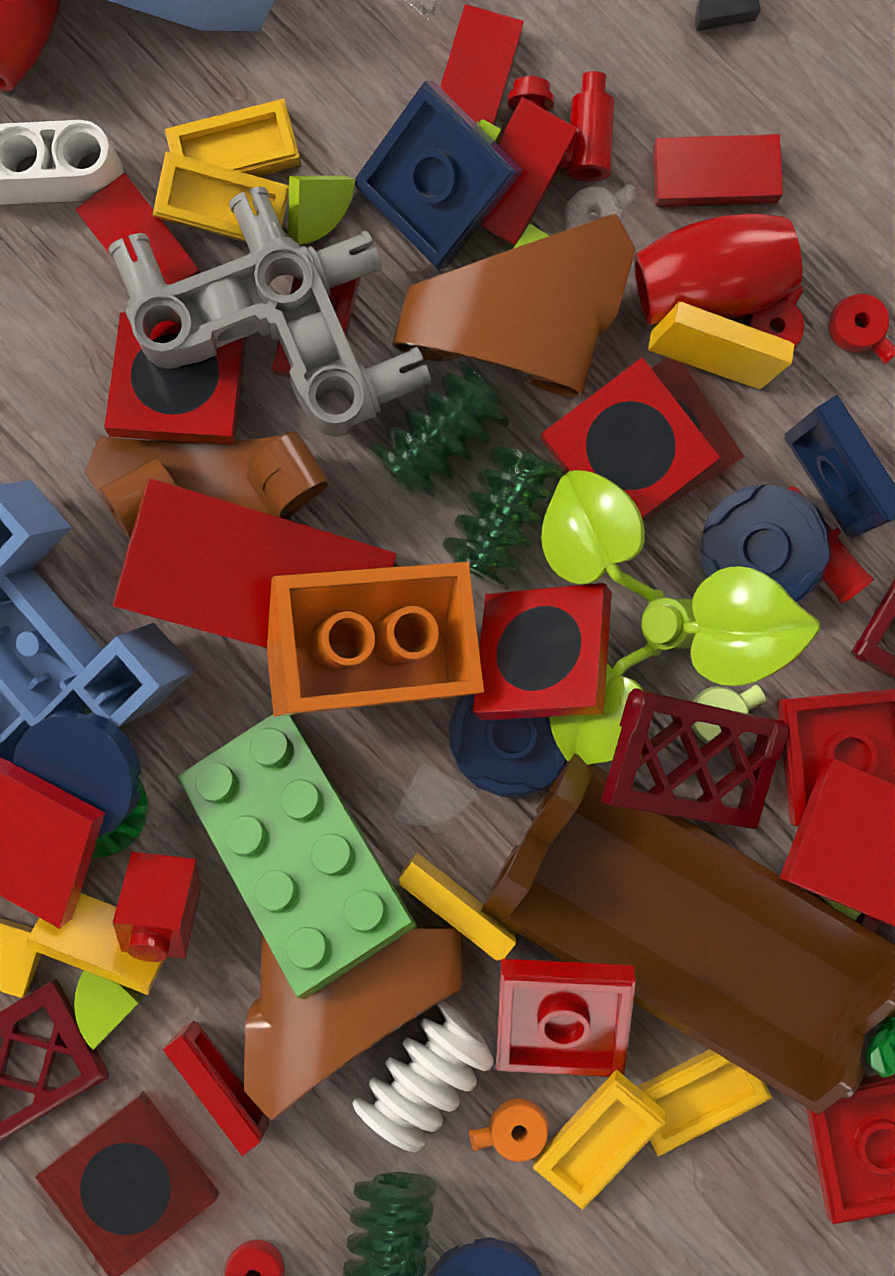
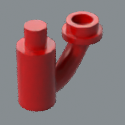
M600 71L585 72L582 75L581 93L574 95L571 99L570 124L578 128L579 132L560 166L567 169V174L570 178L583 182L602 181L611 175L615 100L606 93L607 76ZM520 77L514 81L513 90L508 94V106L513 111L517 108L522 97L546 111H550L554 107V94L550 91V82L542 77Z

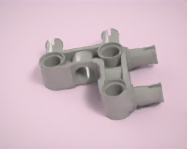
M255 187L250 189L257 215L253 214L244 192L234 196L229 202V207L235 214L250 250V253L246 256L170 285L166 284L150 247V240L146 234L137 233L129 235L138 258L136 262L132 261L122 238L112 243L109 247V254L115 261L130 297L126 303V315L131 324L133 334L148 360L158 367L172 369L200 362L217 355V348L257 332L263 336L270 334L272 340H279L291 367L289 371L291 386L300 406L316 430L332 437L345 436L354 431L359 423L376 417V413L381 411L380 404L422 387L427 388L432 385L427 366H422L420 363L423 361V357L417 347L366 369L362 363L357 365L328 297L331 295L330 288L371 272L376 273L382 270L377 249L370 246L373 244V240L367 230L361 232L360 235L316 252L312 246L308 248L305 246L300 247L292 238L285 237L270 202L268 190L265 187ZM282 275L294 276L302 283L298 291L285 296L271 291L269 285L275 278ZM174 321L182 326L179 335L171 342L157 343L150 340L151 331L160 322ZM329 390H341L350 396L353 404L343 414H328L321 410L317 404L321 395Z

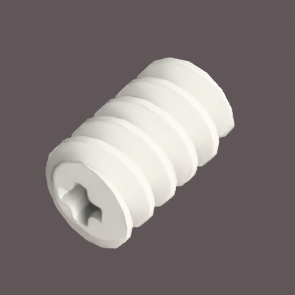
M444 1001L437 1004L445 1018V1022L442 1025L424 1017L419 1022L428 1038L425 1045L408 1037L404 1039L403 1046L411 1058L409 1064L407 1065L392 1057L386 1060V1066L394 1078L391 1085L375 1077L368 1081V1085L377 1101L371 1104L360 1097H355L352 1103L356 1113L375 1133L386 1141L410 1152H418L425 1146L426 1138L423 1130L434 1132L442 1126L443 1118L439 1109L450 1112L459 1106L460 1098L456 1088L463 1091H471L476 1086L477 1078L472 1067L487 1071L494 1064L493 1056L481 1034L461 1013Z

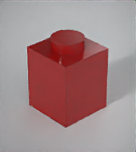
M131 851L113 919V926L121 952H128L132 957L146 962H160L167 957L186 959L201 893L196 858Z

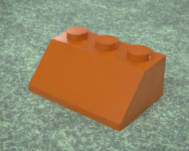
M469 562L274 576L271 583L267 660L273 716L279 717L447 699L483 693L484 688Z

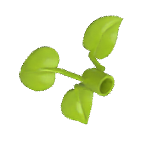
M569 471L560 479L542 525V548L550 567L558 576L575 584L594 583L607 571L613 581L647 599L649 603L641 619L642 633L648 641L646 645L621 658L613 668L607 663L604 714L549 717L556 744L567 761L570 760L574 753L579 755L587 765L613 760L622 728L619 725L628 694L635 688L643 689L638 682L631 678L623 677V675L629 668L647 658L659 656L662 650L691 648V660L699 674L720 685L738 686L760 681L783 669L794 661L818 635L821 629L820 622L803 609L777 581L753 568L736 566L716 571L700 584L693 599L665 598L661 590L652 589L623 572L617 564L636 557L642 550L645 541L643 519L631 497L614 482L593 472Z

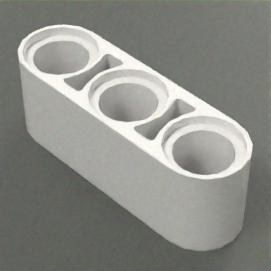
M65 120L0 124V205L87 201L124 173L122 161L107 136L99 126L90 121ZM100 153V157L94 165L85 169H77L80 160L87 154ZM37 156L32 167L26 171L16 172L17 166L23 159Z

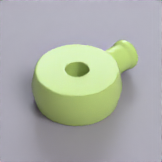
M758 685L752 686L741 694L727 687H710L700 692L693 700V702L749 714L748 711L763 705L767 701ZM697 721L691 726L694 734L706 744L721 732L718 725Z

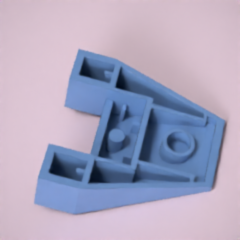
M31 480L0 484V757L13 763L16 745L28 728L56 712L74 710L71 713L79 712L84 714V709L89 708L94 714L103 716L116 727H120L155 710L195 671L155 623L120 634L103 649L34 570L35 566L72 527Z

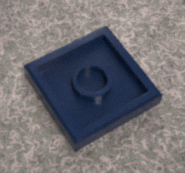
M424 81L356 176L355 187L440 270L449 266L524 170L434 81Z
M838 395L815 408L784 434L787 444L847 537L854 538L895 519V483Z

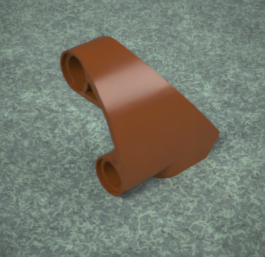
M613 213L409 286L406 292L392 345L404 353L417 347L423 359L442 362L468 357L529 374L528 382L541 390L562 396L580 397L583 395L598 337L609 328L618 313L636 248L618 215Z
M287 432L283 435L259 439L235 440V445L164 442L99 436L85 470L89 481L128 538L131 537L148 478L287 520L330 484L329 479L298 432Z
M448 926L415 927L305 1000L296 997L262 934L260 998L256 999L251 1005L245 1025V1093L271 1121L275 1120L358 1055L418 1015L455 995L463 987V934L454 927Z

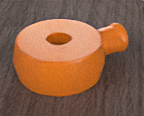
M524 1098L506 1100L496 1108L490 1118L488 1127L468 1131L473 1152L493 1146L501 1156L510 1161H529L539 1155L547 1143L549 1136L547 1117L542 1109L530 1100ZM518 1125L526 1128L520 1134L514 1133L512 1129Z

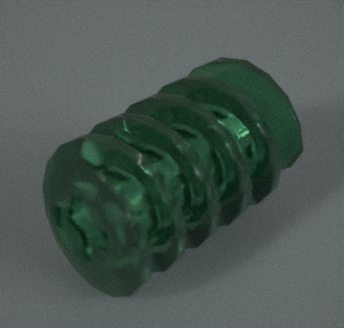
M461 360L459 361V368L463 378L453 373H446L441 378V385L446 397L433 390L427 391L423 395V402L429 415L415 408H410L405 412V420L411 433L397 426H391L387 430L386 435L393 449L392 451L378 444H372L369 447V451L375 460L410 495L415 490H418L434 498L438 494L430 477L434 472L451 481L456 477L449 462V457L455 455L470 463L474 459L466 442L470 437L487 446L492 442L484 423L491 420L505 428L510 424L498 395L473 368Z
M498 446L494 447L489 455V459L498 470H481L477 479L487 493L470 492L466 498V504L476 516L462 514L457 515L454 520V526L465 539L447 537L442 543V548L454 560L453 563L469 562L470 575L500 590L508 591L510 587L497 572L499 568L519 571L521 564L509 552L511 546L531 548L533 541L521 530L523 523L543 525L544 518L536 511L533 504L535 501L550 503L554 493L544 484L546 479L560 480L565 474L554 464L530 452Z
M388 1172L376 1175L373 1180L359 1181L354 1184L353 1194L358 1199L369 1202L370 1206H360L351 1210L349 1221L355 1226L367 1230V1232H357L347 1237L346 1248L351 1253L363 1258L350 1259L344 1262L342 1273L344 1276H423L425 1274L427 1258L423 1252L429 1247L430 1231L426 1226L433 1218V1204L429 1199L436 1193V1183L431 1178L408 1172Z

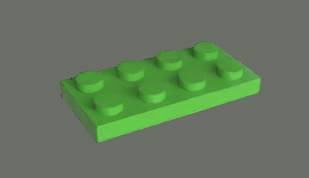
M272 714L177 776L297 998L305 1000L417 926L293 715L274 717Z

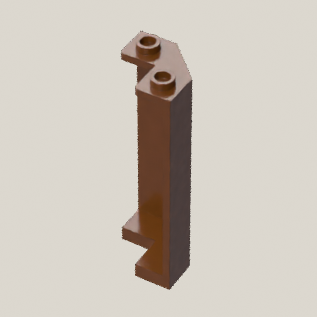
M574 753L535 810L537 815L526 831L519 846L515 844L503 864L481 911L565 962L634 965L636 980L634 1004L819 1115L840 1098H850L858 1089L864 1075V1065L860 1063L865 1033L886 1017H895V944L798 886L779 879L780 876L682 817L614 807L602 802L601 799L609 773L594 764L587 765L579 755Z

